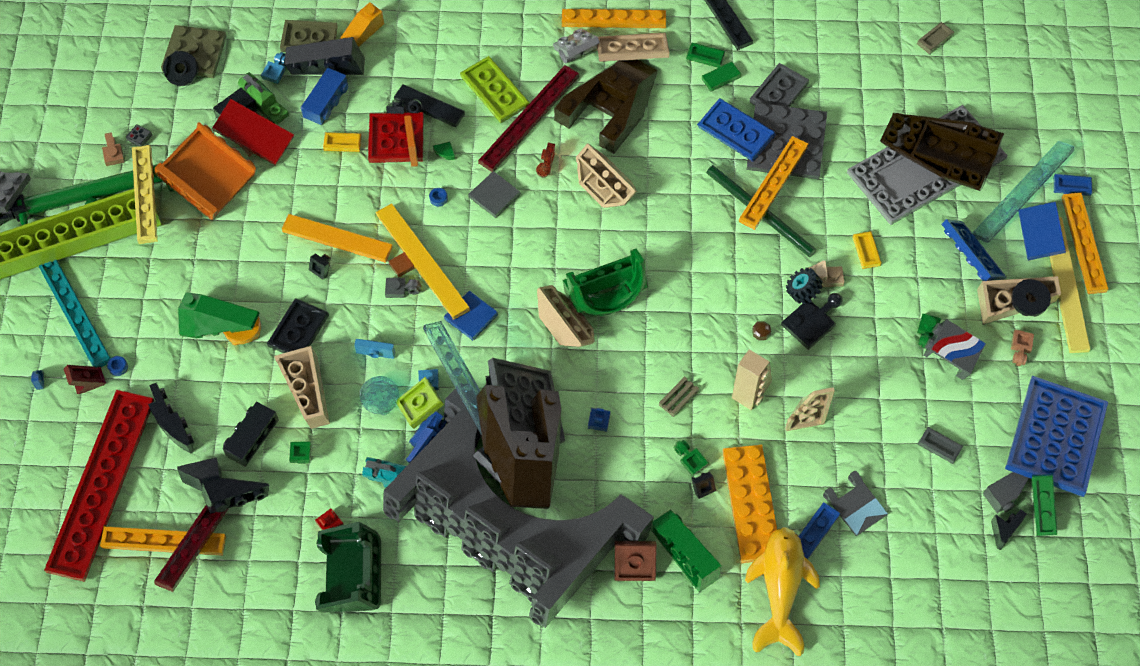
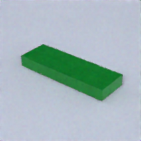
M1053 474L1032 475L1036 536L1057 535Z

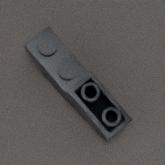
M157 382L149 385L155 402L148 405L158 425L177 446L190 454L193 453L192 445L195 442L191 433L187 434L185 431L188 428L185 418H180L178 412H173L170 404L166 405L165 399L168 397L164 388L160 389Z

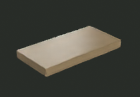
M666 33L598 36L597 50L599 62L669 58L670 52Z

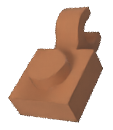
M112 132L105 133L107 146L102 147L106 166L124 163L121 144L115 143Z

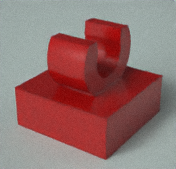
M332 508L315 519L316 524L321 530L344 525Z

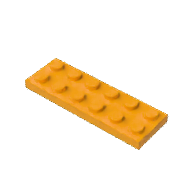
M762 445L724 448L722 451L741 563L753 562L765 552L770 536L777 530Z

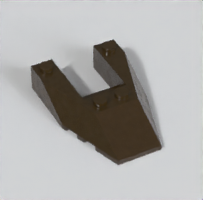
M638 59L616 61L566 94L554 108V121L570 129L588 105L597 108L612 117L599 133V146L615 154L644 117L658 70Z
M485 385L476 396L485 454L489 455L493 463L491 466L494 472L498 474L501 480L500 485L510 506L549 509L560 446L561 403L559 392L540 390L531 400L536 432L511 431L504 386Z

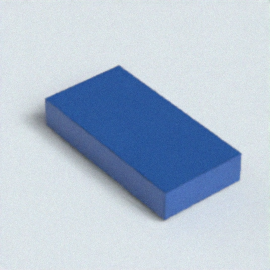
M1055 174L1053 177L1054 193H1082L1084 196H1091L1092 177Z

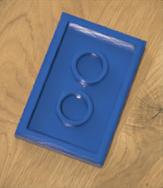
M1056 202L1018 210L1028 261L1066 253Z

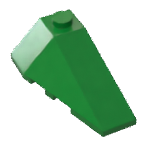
M185 292L178 307L179 335L197 339L203 338V335L208 334L216 336L221 332L227 331L234 333L253 330L260 313L256 310L206 295Z

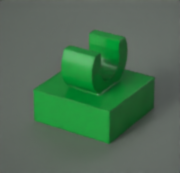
M290 442V463H310L311 442Z

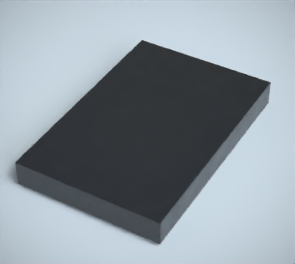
M295 298L267 342V346L281 353L311 346L327 320L329 313Z

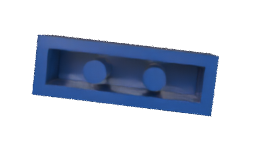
M327 68L301 106L303 118L320 125L325 120H328L332 109L338 105L340 97L348 90L349 85L346 75Z

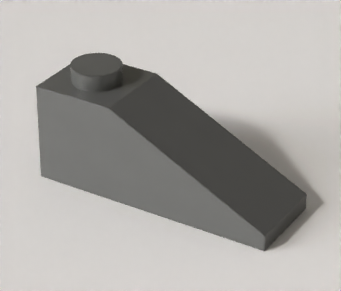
M1012 472L989 485L983 495L997 514L1003 510L1007 512L1015 506L1014 503L1029 478Z

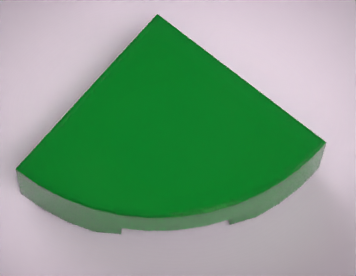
M450 141L433 145L436 155L446 158V160L455 159Z

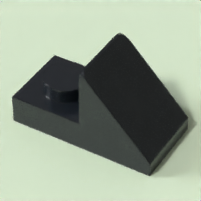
M1020 509L1016 515L1012 513L1007 521L998 515L993 517L991 524L996 546L999 550L1003 548L1026 517L1027 513Z

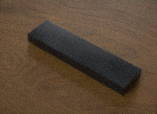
M704 0L737 50L753 44L752 38L726 0Z
M404 84L401 85L394 96V100H403V102L407 103L413 99L419 100L422 104L420 112L453 127H457L465 115L464 110Z

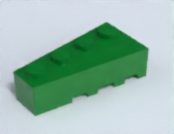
M670 509L652 522L650 530L699 593L719 579L722 565L694 536L692 531L685 526L677 513L675 514Z

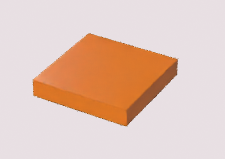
M410 115L404 116L411 167L418 166L412 117Z

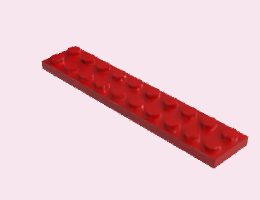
M121 390L115 391L44 571L46 573L85 582L101 542L104 526L106 527L149 418L151 410L148 404L155 402L153 398Z

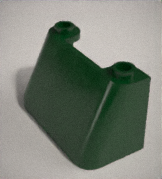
M361 522L318 531L317 548L327 557L326 592L323 591L317 594L315 599L316 610L327 613L378 609L381 604V538L378 532Z

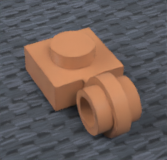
M1014 330L1011 349L1018 351L1014 353L1012 363H1016V366L1025 365L1027 354H1024V352L1030 354L1032 351L1034 334Z

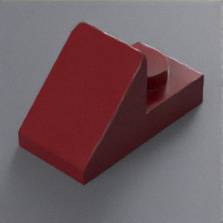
M67 365L64 368L68 384L75 386L77 394L85 393L106 384L101 367Z

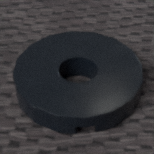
M175 51L165 59L163 73L171 84L180 87L188 86L197 78L199 64L192 54L185 51ZM179 64H184L185 66L183 73L177 72Z
M1034 279L1019 282L1011 294L1013 307L1017 312L1027 317H1036L1043 314L1051 301L1048 288L1040 281ZM1026 295H1033L1036 301L1029 302L1026 299Z

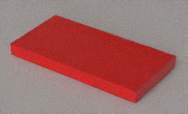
M230 99L212 127L213 131L275 166L294 138V134L232 99Z

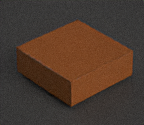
M405 252L388 261L398 278L415 269Z

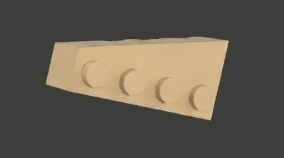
M750 349L738 364L732 399L752 410L755 405L759 406L762 402L764 392L772 383L770 362Z

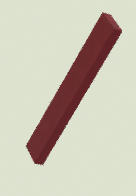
M205 505L154 580L156 586L174 592L228 509L220 513L210 514L207 505Z

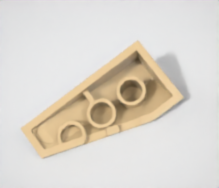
M834 387L813 391L803 397L788 418L785 427L786 431L823 425L835 392Z

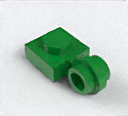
M922 313L917 333L921 334L918 342L921 348L925 349V344L933 337L934 333L932 331L936 324L941 322V318Z
M678 440L675 443L674 450L679 456L685 455L680 462L692 477L708 466L709 462L697 448L689 452L690 446L685 440Z

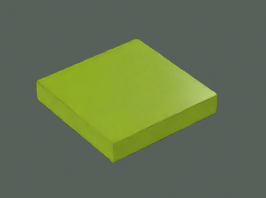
M426 377L395 401L413 429L444 405Z

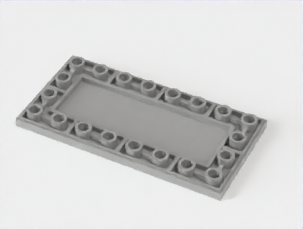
M963 105L940 117L941 119L965 121L980 125ZM888 147L847 169V174L890 225L960 186V184L939 177ZM999 147L993 166L1007 159L1008 155L1001 147Z

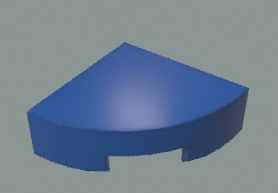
M42 370L32 372L31 382L36 390L44 389V372Z

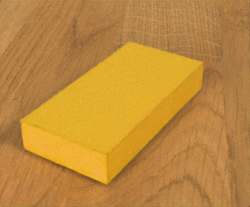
M325 132L324 151L360 152L361 133Z
M872 232L853 234L852 238L862 269L881 266V260Z

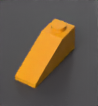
M369 2L356 14L340 39L353 37L359 47L384 25L383 12Z

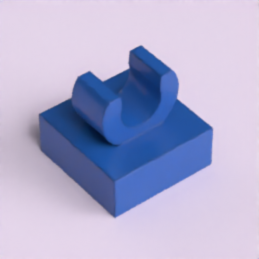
M591 408L588 429L607 432L611 411Z

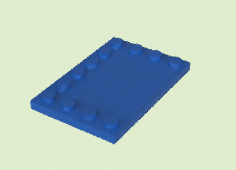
M1032 376L1005 469L1031 479L1032 475L1053 474L1054 487L1084 497L1108 401Z

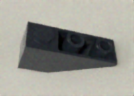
M220 478L203 483L202 496L210 514L220 513L228 508L240 507L248 502L260 501L268 497L269 484Z

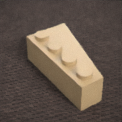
M1058 276L982 281L977 292L983 325L1019 314L1012 305L1011 294L1015 286L1023 280L1034 279L1040 281L1050 292V304L1056 302L1061 295ZM1026 295V299L1029 302L1036 301L1033 295Z
M312 346L274 356L309 427L313 429L330 424L318 357Z

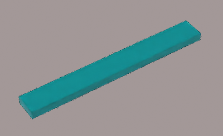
M54 260L53 262L39 265L44 278L93 367L107 365L111 358L58 261Z

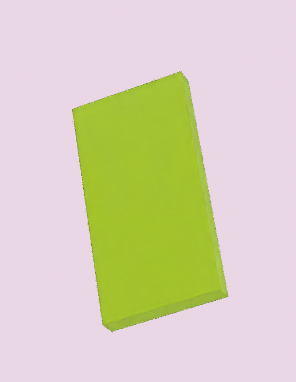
M490 56L460 72V77L500 123L523 111L530 104Z

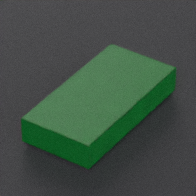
M692 42L686 59L719 68L724 59L725 51Z
M729 62L702 75V81L710 92L741 78V73L733 62Z

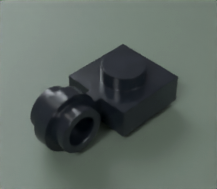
M416 99L411 100L409 103L403 102V100H393L386 106L387 113L404 114L406 112L418 114L422 110V104Z

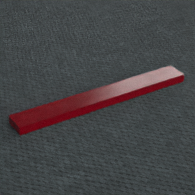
M564 65L481 156L478 164L491 172L495 171L578 79L579 73Z

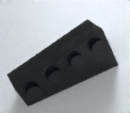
M349 37L286 47L284 65L291 75H323L327 68L344 75H364L365 57L354 38Z

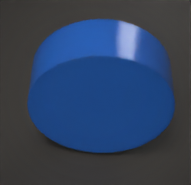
M434 188L429 194V199L432 205L440 207L447 203L448 195L445 189Z
M115 356L108 361L107 368L112 375L121 376L127 372L128 363L125 358Z

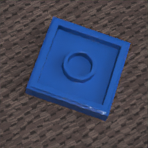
M468 291L462 298L469 306L470 311L455 320L447 312L444 315V319L473 341L494 320L498 312L471 291Z

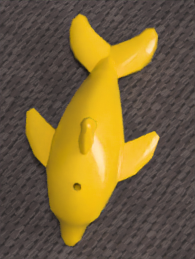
M782 527L772 533L765 552L757 557L747 570L745 578L747 583L764 574L772 618L755 633L752 647L755 652H760L766 646L779 641L788 646L797 656H801L805 649L803 637L788 618L802 578L817 589L820 587L819 575L812 563L804 557L799 536L793 530Z

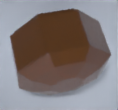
M757 321L752 328L753 337L759 341L767 340L771 335L770 325L765 321Z

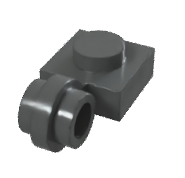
M386 278L385 297L404 298L405 291L416 295L421 291L422 285L416 279L409 280L405 284V278Z

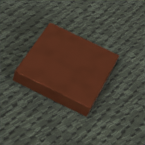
M615 541V581H656V541Z

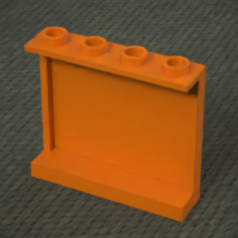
M198 122L197 128L162 164L159 163L155 167L154 174L209 219L213 220L255 175L256 167L252 161L244 159L237 149L228 146L222 137H217L212 133L210 127Z

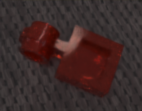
M548 142L547 148L543 149L541 160H544V163H540L536 168L537 175L542 178L549 176L555 157L554 143Z

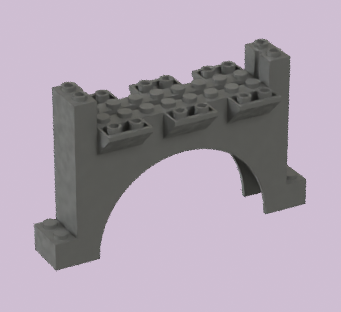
M459 384L445 399L444 419L447 420V425L384 489L383 511L387 517L394 518L399 522L414 506L415 518L420 523H425L431 527L435 534L442 535L445 538L449 533L455 537L458 536L462 539L461 550L467 557L474 558L484 569L494 572L498 567L501 571H506L511 575L509 584L513 590L518 593L521 592L531 602L532 607L529 617L535 624L546 628L615 546V541H645L647 539L654 516L622 494L598 512L569 520H550L534 517L506 504L486 484L477 466L476 458L473 456L478 441L482 436L477 395L462 384Z

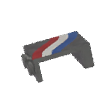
M948 319L941 324L937 323L932 331L934 333L933 337L925 344L926 351L923 356L927 358L932 353L938 355L957 367L959 371L956 376L963 380L972 373L986 343Z

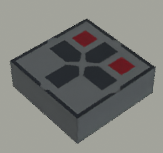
M136 124L126 136V139L137 146H144L152 136V132Z

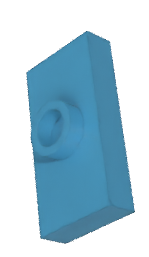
M363 339L355 340L356 354L368 355L372 358L384 357L394 359L395 357L394 344Z

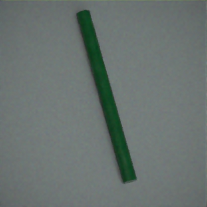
M714 165L710 166L706 174L746 206L749 204L753 197ZM768 210L763 220L809 258L816 252L817 249L771 211Z

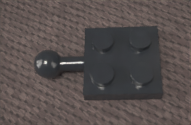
M830 294L828 302L821 308L812 301H806V304L802 303L781 322V326L806 349H811L835 327L836 323L826 313L832 308H838L842 305L843 298L840 294Z

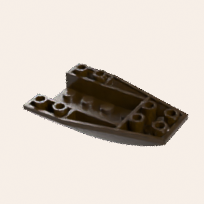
M893 113L880 142L945 180L981 191L997 156L1004 133L971 122Z

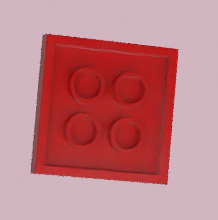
M423 112L418 114H369V163L410 162L404 116L410 115L413 123L418 162H423Z

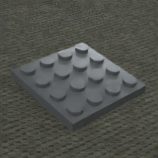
M756 103L753 119L773 130L776 135L754 162L748 159L746 170L769 173L790 138L794 136L808 143V148L790 176L819 180L827 112Z
M491 358L488 360L491 382L493 386H504L511 431L536 432L531 400L540 390L555 391L551 371ZM562 423L560 426V444L565 441Z

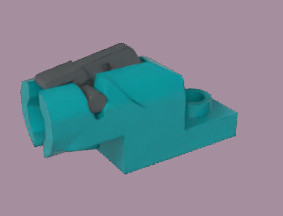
M367 457L362 476L372 481L381 482L386 488L407 466Z

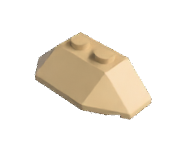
M587 143L576 156L579 184L603 208L625 206L636 194L637 190L633 182L613 162Z
M553 285L537 289L539 318L560 345L581 347L595 342L594 329L581 312L577 313L566 295L557 291Z

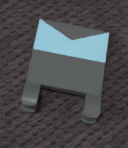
M853 471L848 476V480L855 486L854 489L838 499L834 490L828 488L823 493V497L836 511L841 513L840 517L853 534L858 536L887 516L888 513L865 485L859 473Z

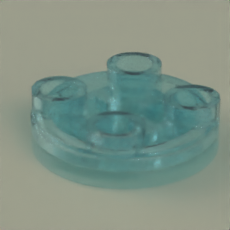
M376 376L368 379L362 385L360 400L362 406L367 411L374 414L387 415L397 405L399 390L396 383L390 378Z

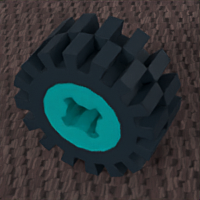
M805 267V270L801 268L800 272L795 271V275L790 276L791 280H787L788 285H786L787 293L798 304H801V302L806 304V301L811 302V298L815 299L817 297L816 294L821 292L819 289L823 288L821 285L823 281L811 268Z

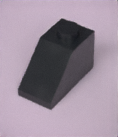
M217 457L177 466L182 482L202 491L203 483L222 478Z

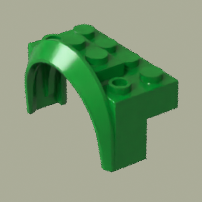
M637 248L630 250V256L578 275H574V272L566 273L567 279L562 280L564 291L577 313L585 311L596 316L617 313L631 305L639 297L643 289L648 288L645 260ZM616 285H619L618 287H616L615 289H613V290H611V291H609V292H607V293H603V294H599V295H592V294H596V293H598L599 291H602V290H604V289L612 288V287H615ZM625 285H627V286L629 287V289H630V291H631L630 293H629V291L627 290V288L625 287Z

